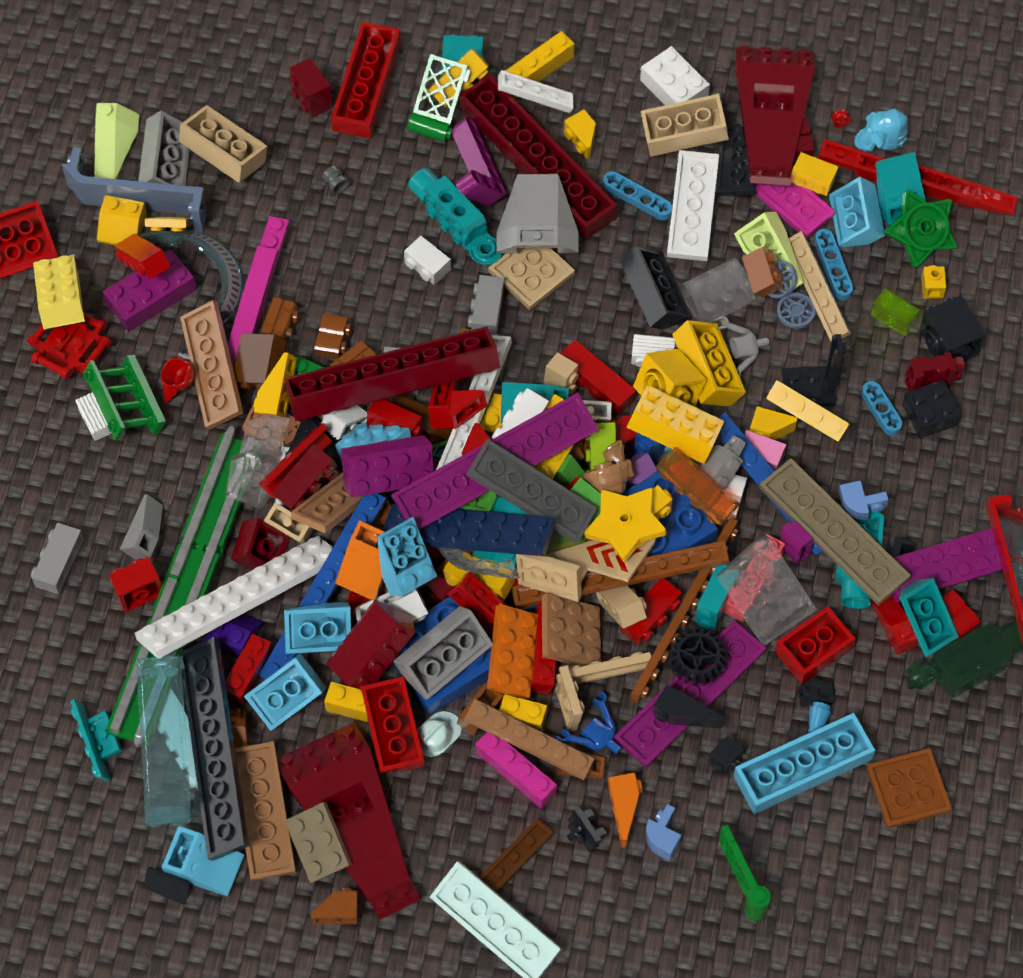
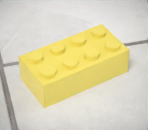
M64 255L59 258L33 262L38 309L43 329L85 322L79 274L74 255Z

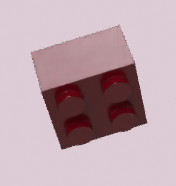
M311 58L289 68V81L292 85L290 91L295 99H299L304 113L308 112L310 117L314 118L332 109L330 85Z

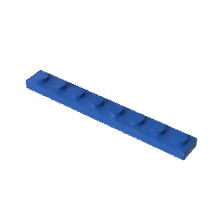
M723 413L718 417L724 423L717 437L723 445L732 436H736L746 443L739 456L743 460L741 466L759 487V484L775 471L730 417ZM767 496L787 522L792 523L793 521ZM813 543L811 546L812 552L817 557L823 550Z

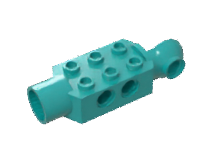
M427 167L417 171L410 179L408 188L425 204L428 215L439 222L441 229L444 232H448L458 246L461 245L465 250H468L476 263L484 266L496 263L502 253H497V239L491 237L487 232L484 215L460 193L446 176L439 179Z
M869 511L867 520L853 518L882 547L884 515L879 512ZM836 564L835 582L842 585L840 603L845 607L853 609L869 607L871 605V598Z

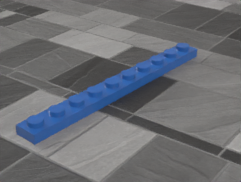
M378 493L362 497L299 607L328 603L338 586L335 582L358 521L373 526L387 502L385 497ZM285 631L259 673V676L263 679H267L298 655V653L286 654Z

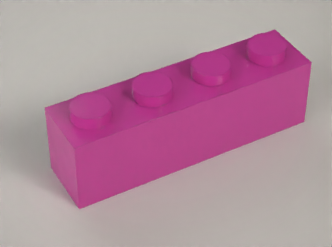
M486 732L476 743V754L539 808L543 809L557 794V784L506 741Z

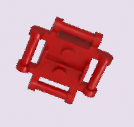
M84 312L85 322L95 327L93 331L89 330L81 322L59 326L53 329L44 343L40 339L48 329H43L41 324L36 332L27 339L28 344L38 349V351L33 353L31 362L51 369L60 374V377L68 380L73 372L77 373L79 371L84 374L89 361L94 360L96 362L104 349L109 348L112 343L107 337L101 336L107 327V322L102 319L98 320Z

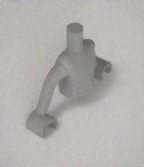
M725 316L714 319V321L719 320L722 323V326L716 328V330L727 328L744 334L730 339L732 356L735 359L748 357L736 369L741 378V372L756 360L759 353L758 347L768 346L769 339H756L749 329L729 323Z

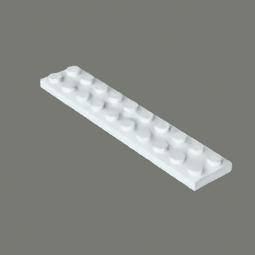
M319 536L311 538L279 557L273 558L264 565L256 567L247 574L237 577L230 583L220 586L213 592L201 596L198 600L145 626L143 629L135 632L136 639L159 659L318 574L333 547Z

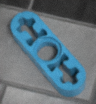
M869 381L865 383L861 393L862 398L880 427L889 436L899 434L902 420L883 389L877 382ZM868 389H870L871 391H875V395L873 396L872 393H867ZM882 404L888 410L882 413L877 411L876 406ZM889 420L892 424H896L895 428L893 426H888Z

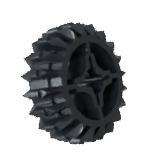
M694 628L690 630V634L684 630L682 637L677 635L675 638L676 642L671 643L670 648L672 650H669L668 656L671 657L669 665H673L671 671L672 673L678 672V679L685 677V684L689 680L693 681V686L697 685V681H700L701 685L704 686L706 680L712 684L714 677L719 679L721 676L720 672L725 671L726 666L724 664H727L728 658L725 657L727 649H723V641L718 642V635L711 637V630L707 634L703 633L702 628L699 629V633H696ZM696 644L693 648H686L689 645ZM703 645L708 647L711 651H707L703 647ZM699 650V651H700V652H699V656H701V657H700L699 662H698V664H697V663H696L697 658H695V657H696V655H697V651ZM684 663L690 664L693 669L687 667ZM710 664H713L711 667L705 670H700V668L703 666H710Z

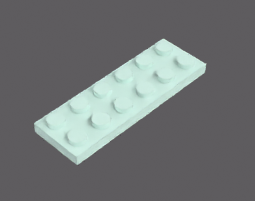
M459 861L456 862L430 896L433 901L523 978H540L562 950L560 946Z

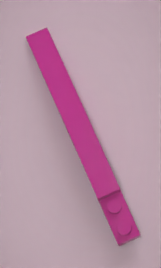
M269 216L260 246H257L228 342L233 370L241 334H257L267 303L268 290L290 223L287 219Z

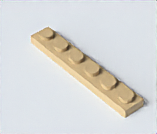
M800 231L790 237L789 241L805 288L830 341L835 334H841L843 339L850 335L851 332L805 234Z

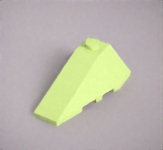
M97 103L94 177L117 179L124 165V159L127 153L130 152L132 142L139 132V114L118 103Z
M765 212L734 233L746 254L761 247L767 248L775 253L777 260H784L794 266L797 272L795 289L804 283L786 229L776 212ZM783 264L784 270L790 269L787 265ZM792 278L787 282L789 287L791 285Z

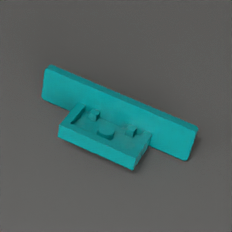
M72 699L70 701L72 705L71 713L78 722V733L85 741L86 746L84 749L92 761V772L96 778L107 782L110 780L104 761L123 751L118 737L107 734L106 728L110 720V714L107 711H103L89 719L84 704L76 699Z

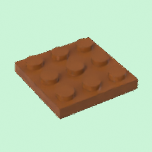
M930 748L866 765V770L887 829L952 811Z

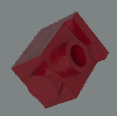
M436 572L437 577L421 585V594L423 596L427 595L432 604H439L450 597L446 592L451 586L438 572Z

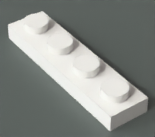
M503 70L498 75V90L568 113L573 109V93Z

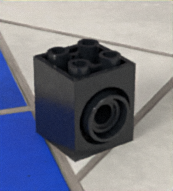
M961 295L955 298L950 297L943 303L931 305L924 310L919 331L932 355L938 356L950 352L951 357L962 356L963 361H966L980 354L985 333Z

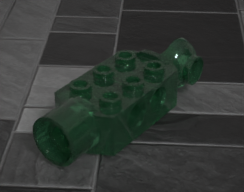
M1013 620L1000 628L989 623L934 652L929 663L925 664L923 660L915 662L906 669L908 674L907 689L917 688V690H920L936 679L946 694L954 698L1009 669L1014 655L1023 650L1017 621Z

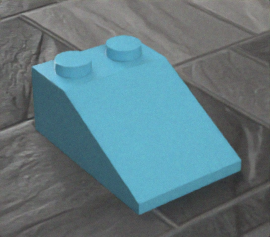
M348 602L323 603L284 610L286 654L336 651L351 631L350 606Z
M299 653L244 697L270 731H272L323 693L327 687L303 655Z

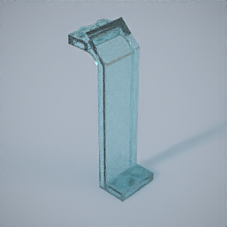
M182 657L137 658L136 676L144 786L143 823L151 827H158L162 824L180 826L191 822L190 782L182 686Z

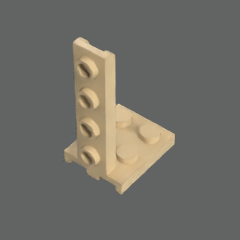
M636 652L624 658L617 656L606 662L594 661L582 667L579 665L570 668L568 666L559 667L560 674L556 676L558 683H554V688L568 732L577 731L582 714L584 713L583 702L579 701L577 697V684L644 670L651 658L650 652Z

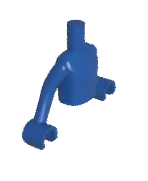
M599 692L598 697L602 701L593 698L592 703L594 707L600 708L607 725L594 718L582 731L581 735L583 737L570 735L567 730H562L561 734L565 739L556 736V740L567 744L568 741L579 743L595 751L602 750L607 746L615 754H618L622 747L613 740L616 728L605 705L607 696L604 692Z

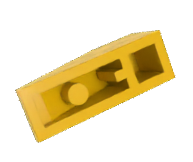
M284 353L258 390L257 398L254 400L255 413L263 417L286 419L289 400L283 378L294 376L296 357L289 353Z

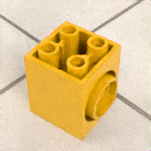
M679 349L646 353L633 387L642 396L646 386L649 385L695 407L707 379Z

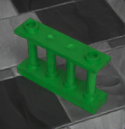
M128 355L121 367L102 370L97 369L94 360L89 361L84 371V378L94 394L107 422L108 430L112 433L114 440H119L124 428L143 425L148 426L152 434H159L166 420L135 355ZM123 375L128 384L106 387L102 378ZM131 392L136 399L113 403L110 394ZM138 408L144 416L121 420L118 411Z

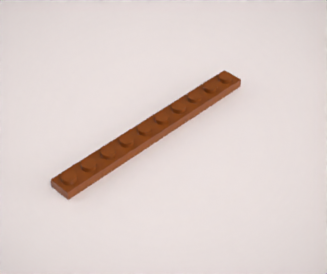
M731 517L716 541L725 540L727 552L729 550L727 544L730 540L734 541L739 532L736 529L738 521ZM716 567L702 569L698 573L632 690L630 701L638 704L641 698L645 699L650 691L649 683L651 680L655 681L660 673L659 665L661 662L665 664L671 643L676 642L675 638L677 635L680 636L678 633L680 628L686 627L690 619L688 614L691 609H696L700 600L698 596L701 592H704L709 582L708 578L713 574Z
M725 540L646 557L629 582L587 571L581 582L582 595L730 564ZM523 585L512 586L515 607L517 609L538 605L539 602H542V595L546 594V592Z

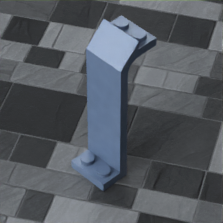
M75 147L72 149V154L68 155L67 164H62L68 187L83 204L102 206L105 195L144 202L146 210L191 214L190 223L194 225L195 232L203 233L207 215L203 187L87 177L82 150Z

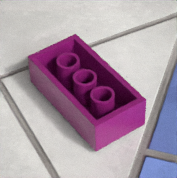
M172 250L164 253L171 267L152 279L140 276L136 271L103 291L106 305L127 332H130L196 291L194 277Z
M424 435L341 448L344 489L351 498L400 490L433 472L432 443Z

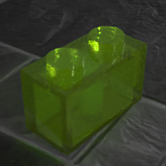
M884 289L874 301L871 315L906 336L917 322L919 309L889 290Z

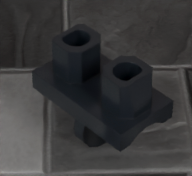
M578 807L573 810V814L568 818L570 823L568 828L571 832L567 835L569 841L576 839L579 844L583 843L590 853L605 839L607 832L602 826L593 828L591 823L595 820V815L590 808L581 810Z

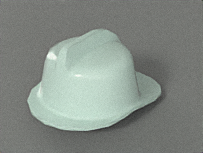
M445 711L437 712L419 727L417 734L424 756H438L457 740L461 734L462 727L457 724L458 717Z

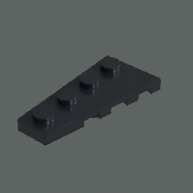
M726 124L729 140L720 141L716 195H756L755 184L750 183V172L741 124Z

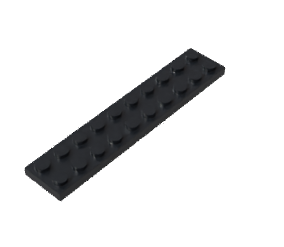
M213 637L179 653L207 858L212 861L249 847L219 640Z

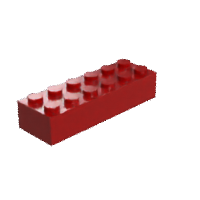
M366 22L361 23L331 116L332 131L371 139L400 48V29Z

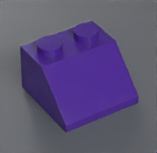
M241 614L204 634L203 639L204 641L213 637L218 639L221 651L239 658L251 634L257 636L263 622Z

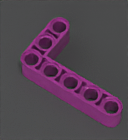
M466 117L452 129V135L469 171L456 181V186L464 196L486 206H491L506 195V192L476 124L471 118Z

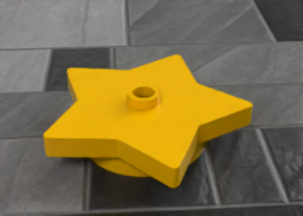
M649 488L629 496L602 490L600 515L585 530V537L608 543L614 548L621 560L626 562L632 553L648 540L665 536L667 534L666 529L652 514L653 489Z

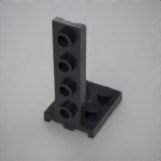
M841 334L832 336L826 366L782 368V384L821 407L835 406L836 386L840 385V375H842V365H844V355H846V342H842Z

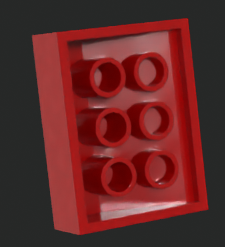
M38 200L0 213V279L34 267L33 262L59 258Z

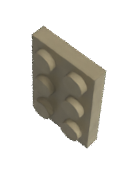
M326 802L285 820L310 883H314L352 865Z

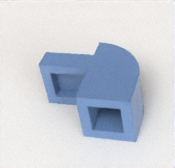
M861 480L839 485L842 506L853 518L867 520L870 510L878 512L887 507V493L882 492L865 496Z
M667 804L664 810H659L655 822L650 819L648 820L646 842L655 854L670 861L680 844L681 835L668 829L674 817L675 808Z

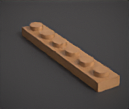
M476 699L473 700L464 718V721L582 780L585 779L594 758Z

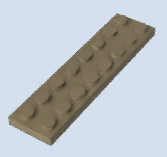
M791 458L759 484V488L792 521L796 520L813 537V542L878 606L910 579L911 575Z

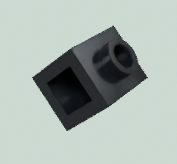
M727 735L710 753V765L717 772L721 771L725 775L730 770L733 772L735 767L741 764L740 760L744 755L745 749Z

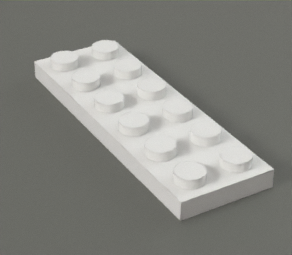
M679 150L667 257L707 261L719 154Z

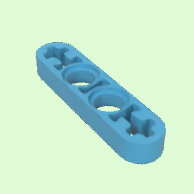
M610 171L604 175L603 187L608 192L659 220H667L671 217L672 205L668 200L617 172ZM632 188L635 192L628 195L624 193V189ZM648 197L651 199V202L644 204L641 202V199Z
M820 229L816 232L814 242L835 297L839 300H847L851 297L853 291L849 274L834 235L828 229ZM821 237H824V239H827V246H826V247H825V242H824L823 239H821ZM829 252L834 253L836 258L833 260L827 259L825 254ZM838 269L842 272V275L836 277L832 275L831 271ZM841 282H842L843 289H844V290H847L846 293H844L843 290H840V287H841V284H840V283H841Z

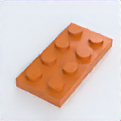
M503 604L496 606L487 684L488 690L522 699L530 698L538 614Z

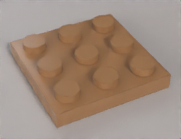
M549 593L542 595V657L579 665L580 667L587 666L594 661H601L600 607Z

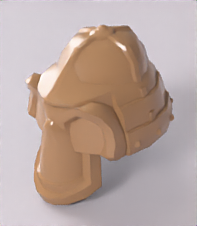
M618 440L603 452L606 462L595 465L593 470L583 473V479L600 493L602 490L622 495L625 492L626 483L635 476L632 471L631 461L629 459L625 460L624 444L621 440Z

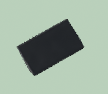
M153 867L147 868L144 881L145 889L180 904L186 903L191 892L189 882Z

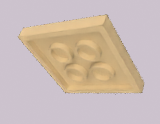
M517 248V253H506L496 263L488 267V272L492 276L504 277V287L529 310L533 309L575 275V270L551 248Z

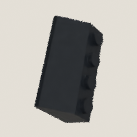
M636 246L620 260L623 267L622 270L630 282V288L635 293L638 305L646 317L645 321L650 327L664 330L693 319L662 252Z

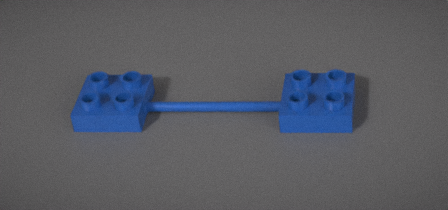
M669 465L622 494L623 496H629L649 488L653 489L658 485L662 490H667L672 496V511L667 517L658 519L666 529L667 534L656 538L655 545L646 557L711 544L717 538V527L697 501L693 499L684 484L678 480ZM449 597L427 610L428 614L425 615L424 619L416 623L413 622L415 633L395 659L456 610L459 605ZM537 605L521 608L520 610L530 612L533 609H535ZM484 629L487 636H491V634L486 629ZM491 647L428 700L404 678L406 685L428 716L488 680ZM392 661L391 663L393 664L397 672L400 674L401 677H403L395 663Z

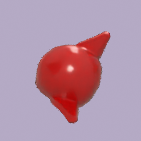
M178 355L169 358L161 372L165 403H168L178 391L187 389L194 379L192 364Z

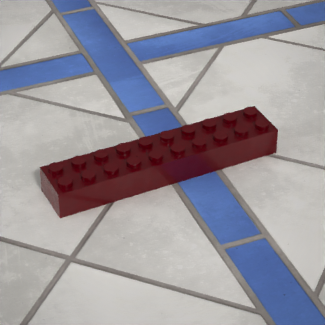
M490 74L460 94L459 109L474 121L480 131L522 174L559 175L578 233L585 240L617 218V204L509 93L498 90V82Z
M486 326L283 379L295 421L307 420L317 415H326L340 409H349L360 404H369L379 399H388L402 393L407 394L414 390L430 388L433 385L450 383L461 378H470L476 374L492 372L500 368L496 344Z

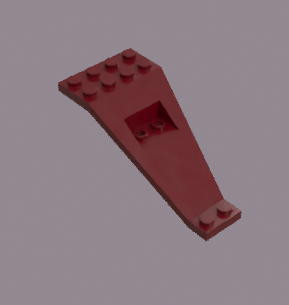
M750 46L736 47L735 72L750 183L791 186V172L815 72L814 52L807 49L791 51L788 48L772 50L769 47H760L759 49L751 48Z
M355 723L344 726L335 732L277 758L281 776L304 811L323 802L327 803L352 863L345 870L367 899L378 919L380 920L420 901L419 895L408 875L370 747Z

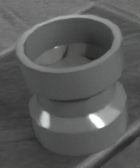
M336 165L329 167L322 175L323 180L330 185L329 187L334 194L343 192L349 186V180L346 176L342 175L341 169Z

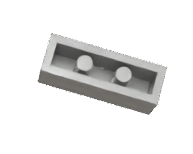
M480 275L479 282L474 284L473 295H476V299L471 301L473 315H469L468 327L471 330L487 326L491 335H497L504 293V277Z
M57 523L55 528L50 531L48 536L49 542L46 548L44 547L41 550L38 566H34L31 573L35 587L56 594L60 593L83 543L84 537L81 530Z

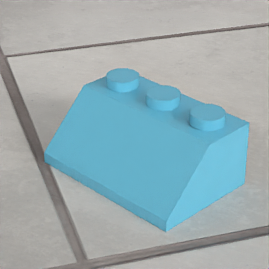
M858 177L829 194L831 208L835 211L833 220L839 247L869 245L885 236L874 183Z

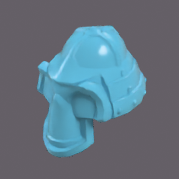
M896 109L871 112L866 117V127L858 132L854 143L856 148L865 152H872L875 146L883 150H895L903 147L907 141L908 118L903 112Z

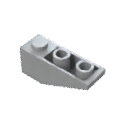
M148 494L144 495L120 547V550L135 560L150 558L159 539L163 505Z

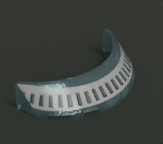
M185 230L153 231L140 234V237L152 244L164 241L167 244L175 245L186 240L194 243L219 270L222 291L218 306L222 323L237 313L244 288L242 272L234 255L222 243L208 235Z

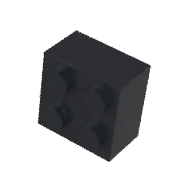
M944 379L905 393L902 405L919 439L958 426L961 412Z

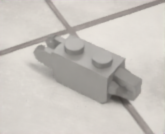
M732 436L723 447L720 445L714 446L705 463H702L696 472L695 481L698 483L691 496L695 500H700L699 502L703 507L708 506L716 495H722L742 464L743 460L739 456L746 444L742 439Z

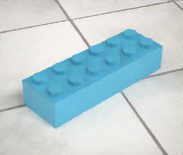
M852 713L736 766L733 777L753 814H756L871 761L875 749L857 717Z

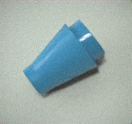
M813 702L809 711L808 733L825 726L831 714L829 705Z

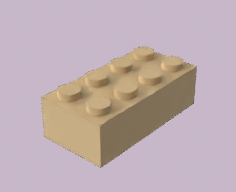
M719 94L641 111L650 157L729 140Z
M207 105L180 124L179 142L238 183L266 162L267 145Z

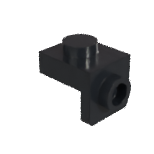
M895 537L892 548L888 547L886 552L892 558L898 557L900 552L906 554L914 552L916 543L906 537Z
M809 679L798 687L800 706L806 707L813 702H821L829 706L835 703L833 684L831 682Z

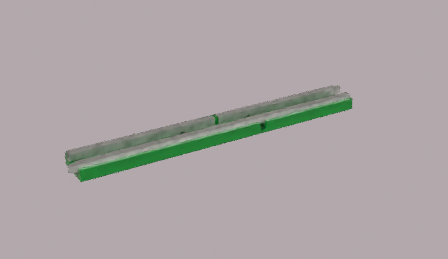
M230 426L220 436L182 533V543L177 546L153 607V617L149 618L147 625L208 594L263 450L262 443L258 442L257 439L249 438L248 442L235 439L233 426ZM139 643L106 728L108 735L134 741L137 748L142 744L150 746L167 695L173 686L180 667L179 653L186 650L189 643L159 659Z

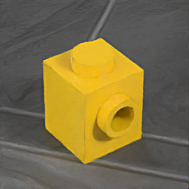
M935 265L924 267L921 276L923 299L944 298L946 291L944 267Z
M657 485L653 488L652 514L658 520L661 517H667L672 511V496L667 490H662Z

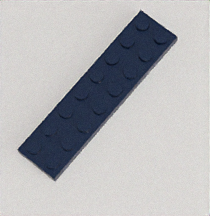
M392 504L382 529L384 532L405 521L396 504ZM455 509L419 529L424 545L427 547L545 557L556 520L555 517Z

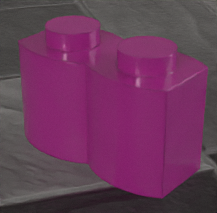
M795 520L792 523H786L782 527L779 540L785 543L784 552L799 565L811 554V546L814 542L813 537Z

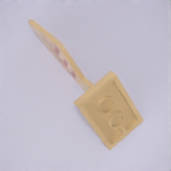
M656 538L648 540L644 545L637 548L626 562L621 560L614 548L608 543L596 540L545 554V557L516 554L518 584L578 602L582 596L581 582L587 571L629 582L655 545Z

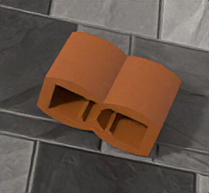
M323 314L314 347L315 356L338 359L341 354L346 352L347 342L344 341L346 336H350L351 324L348 322V317Z

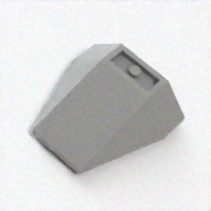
M517 174L497 230V253H517V248H558V253H578V230L558 174Z

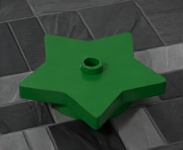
M909 190L903 192L900 216L883 233L904 245L912 267H918L933 250L957 248L949 230L948 217L952 203L951 200L928 203Z

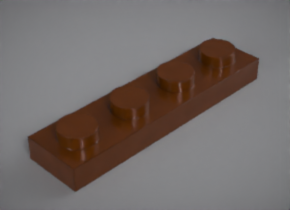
M536 818L479 878L498 893L553 836V832Z

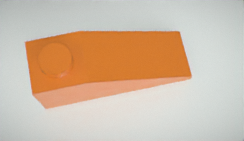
M635 773L608 777V788L622 848L627 845L639 801V793H642L640 779L636 780Z

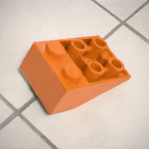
M358 521L349 541L335 584L373 601L376 599L384 582L381 575L377 536L384 533V531Z

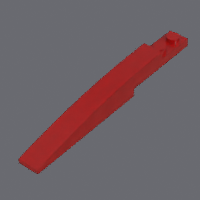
M827 139L823 140L818 156L820 160L855 171L854 176L876 183V162L885 159ZM918 165L924 196L939 200H951L952 203L1007 215L1014 214L1018 197Z

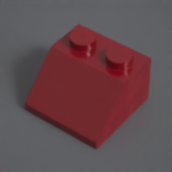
M260 518L242 521L231 560L246 569L254 570L256 567L262 566L273 558L284 554L290 537Z

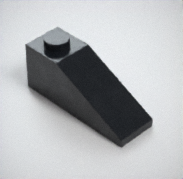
M669 685L665 686L653 705L652 713L656 719L663 723L668 722L671 725L722 728L725 718Z

